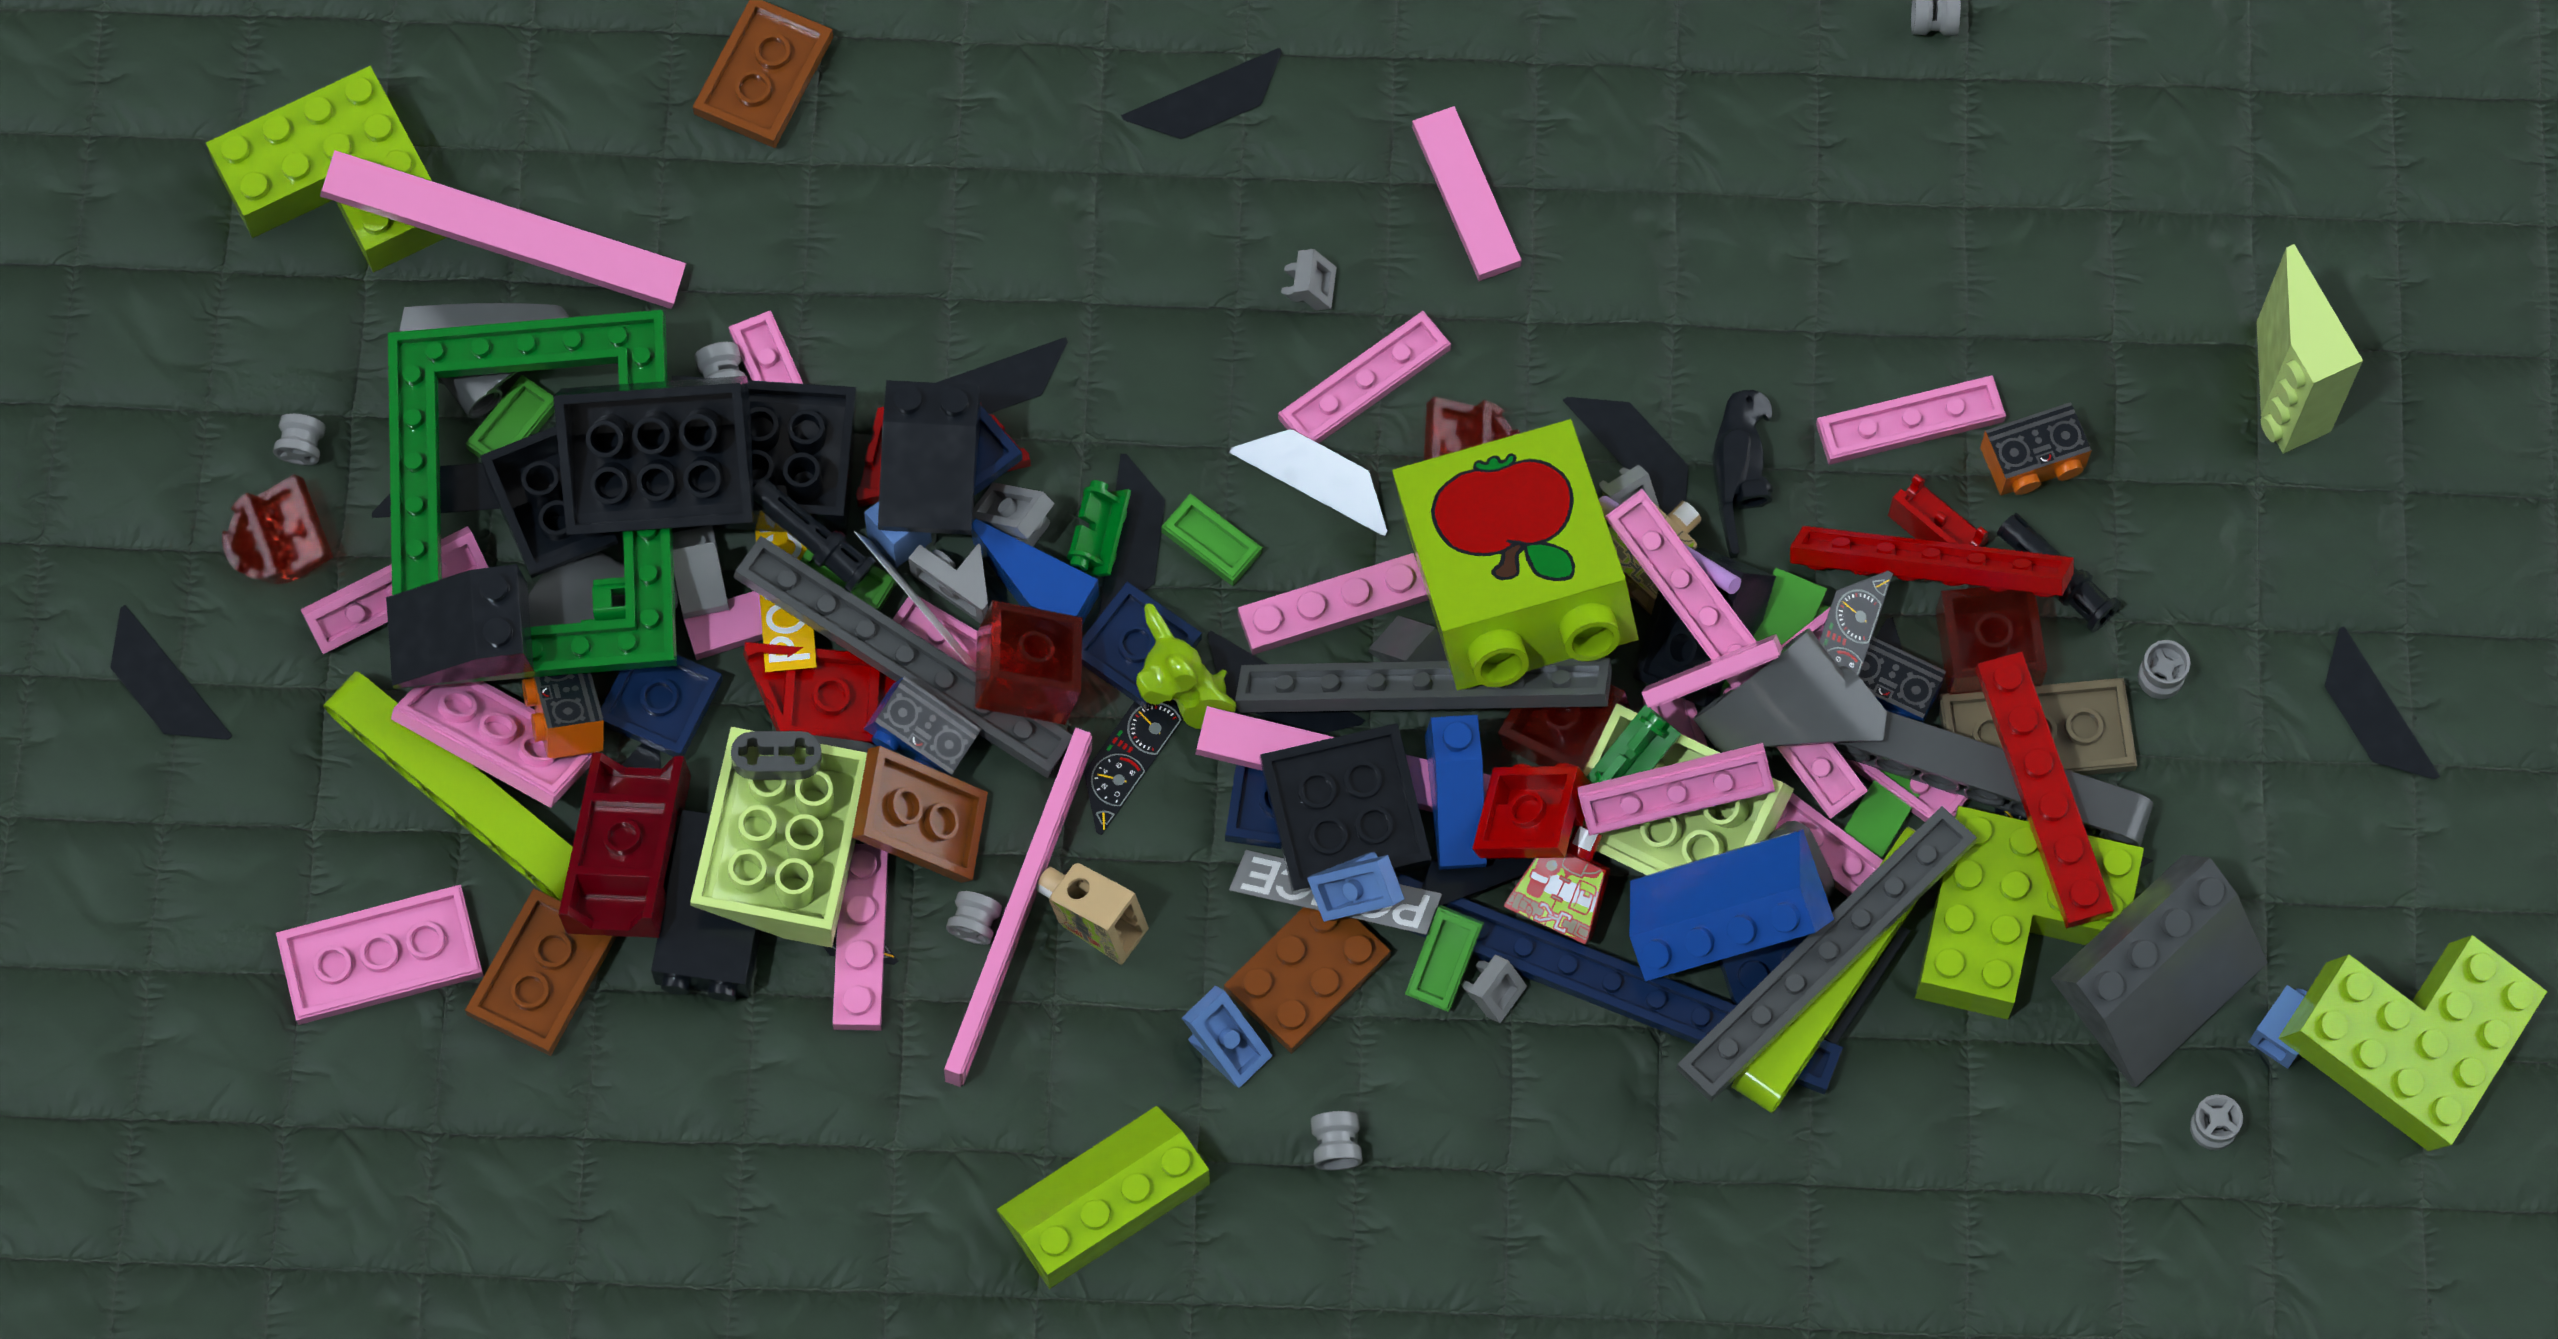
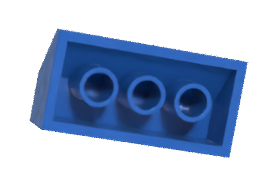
M1803 829L1641 876L1630 881L1629 937L1645 981L1813 934L1834 920Z

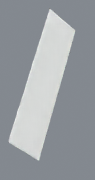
M855 532L967 665L982 671L874 543L865 536Z

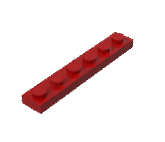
M1802 526L1790 546V563L1806 565L1814 570L1834 568L1850 570L1857 575L1881 574L1890 571L1893 573L1892 576L1905 581L1926 579L1941 581L1948 586L1968 584L1984 586L1989 590L1997 592L2007 590L2032 592L2039 597L2063 596L2074 575V557Z
M2018 652L1978 663L1975 671L2066 929L2112 916L2114 911L2023 653Z

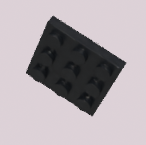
M1398 723L1260 754V763L1292 894L1311 890L1307 879L1309 876L1370 852H1375L1377 857L1388 855L1394 870L1431 861Z

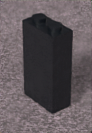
M682 810L666 891L667 900L651 968L655 985H661L663 991L677 995L689 994V990L708 992L709 997L726 1002L735 1001L736 997L749 998L761 930L690 906L711 814Z

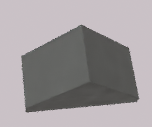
M1399 615L1369 648V653L1381 662L1447 661L1436 627Z

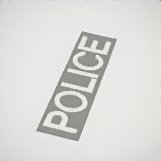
M1245 850L1229 888L1230 891L1319 910L1312 890L1292 894L1284 858ZM1399 884L1405 898L1394 906L1347 917L1426 935L1442 894Z

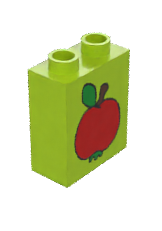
M1571 419L1392 470L1407 532L1457 691L1478 685L1487 687L1506 686L1519 680L1527 671L1567 659L1578 661L1598 660L1610 654L1619 645L1639 640L1626 578Z

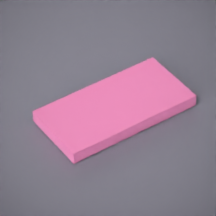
M484 681L414 687L393 708L391 720L550 808L590 767L592 753L554 759L548 758L543 741L535 742L531 714H535V709L526 707L524 703Z
M461 885L276 932L298 1025L484 977Z

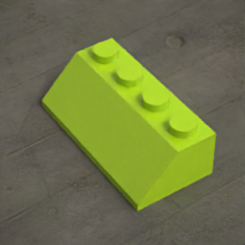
M1155 1106L996 1210L1048 1288L1051 1289L1209 1186V1169L1184 1132L1159 1107Z

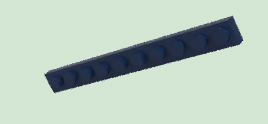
M1402 874L1398 878V882L1401 885L1422 888L1423 882ZM1464 898L1442 905L1484 922L1472 957L1489 963L1494 955L1500 956L1508 960L1517 973L1523 977L1696 1045L1737 1006L1663 976L1645 981L1640 967ZM1409 931V932L1414 933V934H1416V935H1419V936H1421V937H1424V938L1427 937V934L1425 935V934H1420V933H1416V932ZM1823 1040L1795 1083L1825 1095L1843 1047Z

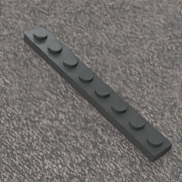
M759 537L736 569L734 574L736 580L892 680L898 681L903 676L907 677L979 727L981 730L978 735L1047 779L1067 751L1072 734L766 538Z
M1601 658L1594 661L1567 659L1527 671L1519 680L1506 686L1487 687L1478 685L1457 691L1448 661L1241 665L1235 702L1239 713L1608 706L1612 667L1610 658Z
M1941 806L1832 912L1833 921L1816 933L1810 934L1677 1063L1676 1070L1712 1102L1976 843L1977 837Z

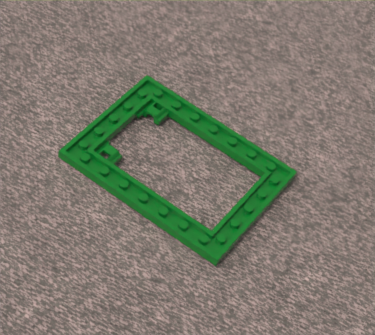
M663 310L388 333L392 595L442 579L438 378L618 363L619 384L668 381L666 316ZM672 528L623 531L625 577L593 580L594 619L581 620V623L531 627L534 671L420 686L677 666ZM625 595V606L613 607L612 596Z

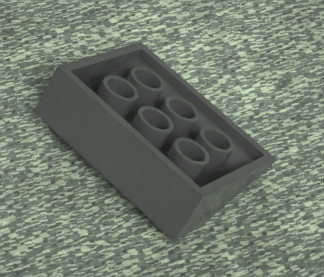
M2182 855L2050 979L2132 1087H2137L2268 962L2237 893L2212 859L2209 857Z

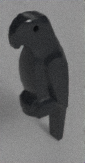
M1755 390L1735 392L1728 399L1712 455L1720 518L1731 559L1737 558L1740 552L1733 504L1735 503L1739 509L1764 507V505L1772 501L1773 486L1762 476L1764 452L1760 436L1755 427L1760 420L1764 419L1768 422L1771 419L1772 406L1765 395Z

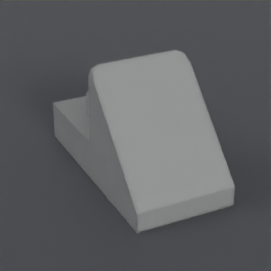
M993 482L973 509V522L976 518L1033 547L1048 528L1050 521L1046 515L1055 503L1042 491Z
M709 525L674 532V577L683 619L729 610L713 526Z
M919 544L908 558L911 575L985 626L990 617L981 545L978 544L956 570L955 563L946 554L937 549L930 552Z

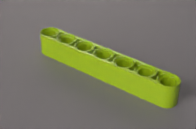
M355 671L323 705L328 714L543 893L561 901L573 847L474 765L391 720L393 708L398 703L363 674Z
M1909 826L1906 827L1880 866L1915 832L1914 829ZM1917 901L1735 1078L1731 1086L1734 1090L1771 1114L1777 1109Z

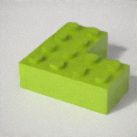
M371 65L206 142L214 166L252 238L333 201L320 197L334 150L432 181ZM336 202L373 273L447 238Z
M1958 806L1954 817L1974 834L1977 839L1976 843L1940 878L1915 998L2008 1020L2016 999L2029 932L2087 945L2134 901L2144 848L2087 835L2114 911L2110 917L2066 929L2029 822Z
M2473 935L2447 945L2413 1001L2409 1000L2348 954L2325 963L2278 1039L2298 1052L2299 1055L2424 1149L2432 1151L2454 1143L2547 991Z

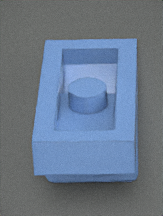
M1375 852L1359 856L1307 878L1323 922L1394 906L1405 899L1389 856L1377 857Z
M1214 986L1182 1017V1020L1193 1033L1188 1039L1191 1045L1238 1088L1272 1057L1270 1051L1228 994L1217 986Z

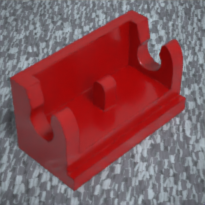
M1919 474L1912 478V483L1906 491L1900 489L1893 496L1888 517L1915 539L1984 547L1989 540L1987 538L1988 531L1982 526L1976 529L1924 486L1925 479Z

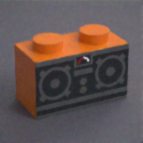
M2071 402L1985 430L1980 446L2000 496L2015 492L2016 495L2027 494L2037 489L2041 482L2056 477L2059 481L2074 478L2086 468L2092 451Z
M591 673L530 677L529 679L522 680L526 707L534 706L535 714H531L535 742L543 741L548 758L554 759L603 751L604 720Z

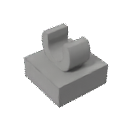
M1315 249L1298 251L1297 263H1290L1284 268V272L1294 279V285L1283 287L1281 293L1294 302L1303 300L1316 311L1331 309L1337 267Z
M1640 465L1635 466L1631 470L1622 468L1619 470L1620 476L1610 483L1603 480L1599 483L1602 495L1611 498L1619 504H1622L1640 489H1643L1651 501L1659 507L1649 474Z
M1494 955L1489 963L1478 961L1475 965L1481 974L1474 984L1464 980L1461 985L1469 997L1477 1003L1486 1017L1501 1023L1527 985L1508 960Z

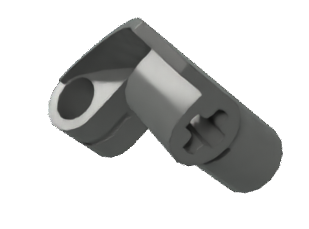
M468 303L404 307L399 332L568 318L570 316L562 306L549 304ZM517 372L438 378V383L444 384L470 418L475 419L487 414L496 407L503 394L498 386Z
M598 551L543 573L528 595L530 626L581 623V620L594 619L593 580L625 577L624 562L621 563L609 555ZM674 581L675 609H676L677 606H678V600H677L676 582ZM625 595L612 596V606H625Z
M1809 628L1782 647L1783 650L1779 658L1770 661L1740 686L1715 699L1693 718L1717 751L1722 753L1760 743L1764 744V748L1818 743L1881 742L1884 736L1887 711L1853 670L1845 666H1839Z

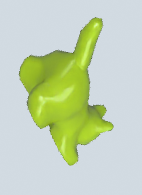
M1151 603L1146 604L1144 607L1146 623L1156 643L1146 656L1143 669L1136 677V684L1141 697L1147 703L1153 705L1161 704L1164 701H1171L1172 699L1175 700L1183 720L1187 725L1195 729L1202 728L1207 706L1234 713L1236 702L1226 694L1227 688L1224 678L1227 671L1221 670L1217 674L1212 675L1202 663L1197 650L1184 640L1174 638L1155 606Z

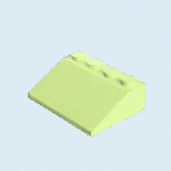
M2295 244L2287 247L2257 320L2261 426L2266 437L2271 442L2276 441L2283 454L2332 431L2363 362Z
M1616 703L1583 772L1585 776L1591 772L1638 713ZM1681 735L1654 769L1720 752ZM1772 778L1775 792L1600 833L1603 837L1596 851L1648 875L1764 841L1774 832L1794 788ZM1573 826L1571 836L1576 826Z
M731 727L690 906L784 939L832 948L856 839L852 838L867 752L820 744L822 752L821 766L816 774L809 778L800 780L746 779L737 774L733 768L731 748L738 736L751 732V730ZM752 746L748 747L746 755L740 756H745L748 764L754 765L757 764L758 757L774 755H760L758 748ZM798 746L796 747L795 754L779 756H793L795 764L800 765L805 764L807 756L813 755L806 754L805 747Z

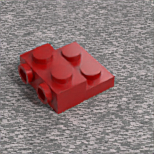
M1568 763L1542 767H1532L1527 764H1515L1512 767H1493L1472 849L1479 858H1565L1573 826H1583L1584 814L1577 787L1591 784L1579 766Z

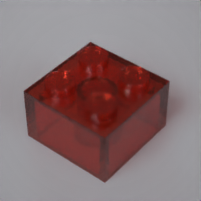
M1986 587L1941 591L1935 612L1949 695L1983 692L1975 671L1977 664L2018 652L2023 653L2034 687L2042 686L2048 669L2036 595L2032 592L2018 590L1997 592Z
M992 600L977 632L975 708L1065 725L1081 694L1082 617Z
M1610 685L1608 706L1511 708L1498 734L1506 750L1535 764L1555 766L1559 763H1568L1579 766L1582 772H1584L1616 703L1630 709V705L1625 691Z

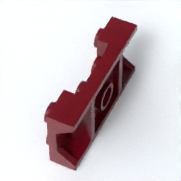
M592 753L558 914L567 934L659 938L667 900L663 886L677 816H681L682 810H685L691 774L684 756H674L662 769L624 767L603 753Z

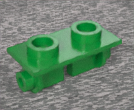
M1092 480L1090 486L1084 488L1078 517L1089 523V528L1084 525H1077L1075 527L1070 551L1067 554V558L1071 561L1070 566L1094 578L1111 575L1131 495V490L1129 489L1108 492L1109 485L1099 480Z
M1645 704L1586 777L1592 783H1597L1654 769L1682 734Z

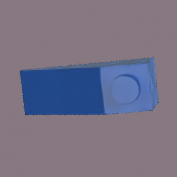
M975 518L972 523L974 545H981L983 557L1030 620L1035 623V627L1048 637L1059 639L1062 636L1073 642L1099 597L1098 579Z
M1478 715L1431 717L1425 734V745L1439 870L1486 867L1487 858H1479L1472 849L1484 805L1483 760Z

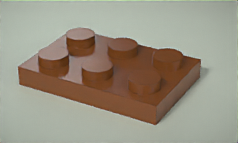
M749 0L693 105L694 115L776 148L834 37L833 30L766 1Z
M882 746L869 748L852 838L960 883L973 880L988 792Z
M533 888L467 1005L465 1012L467 1016L551 1056L617 936L567 934L558 915L561 901Z
M1303 907L1224 984V991L1292 1054L1391 957V950L1357 919L1342 917L1323 922L1319 910Z

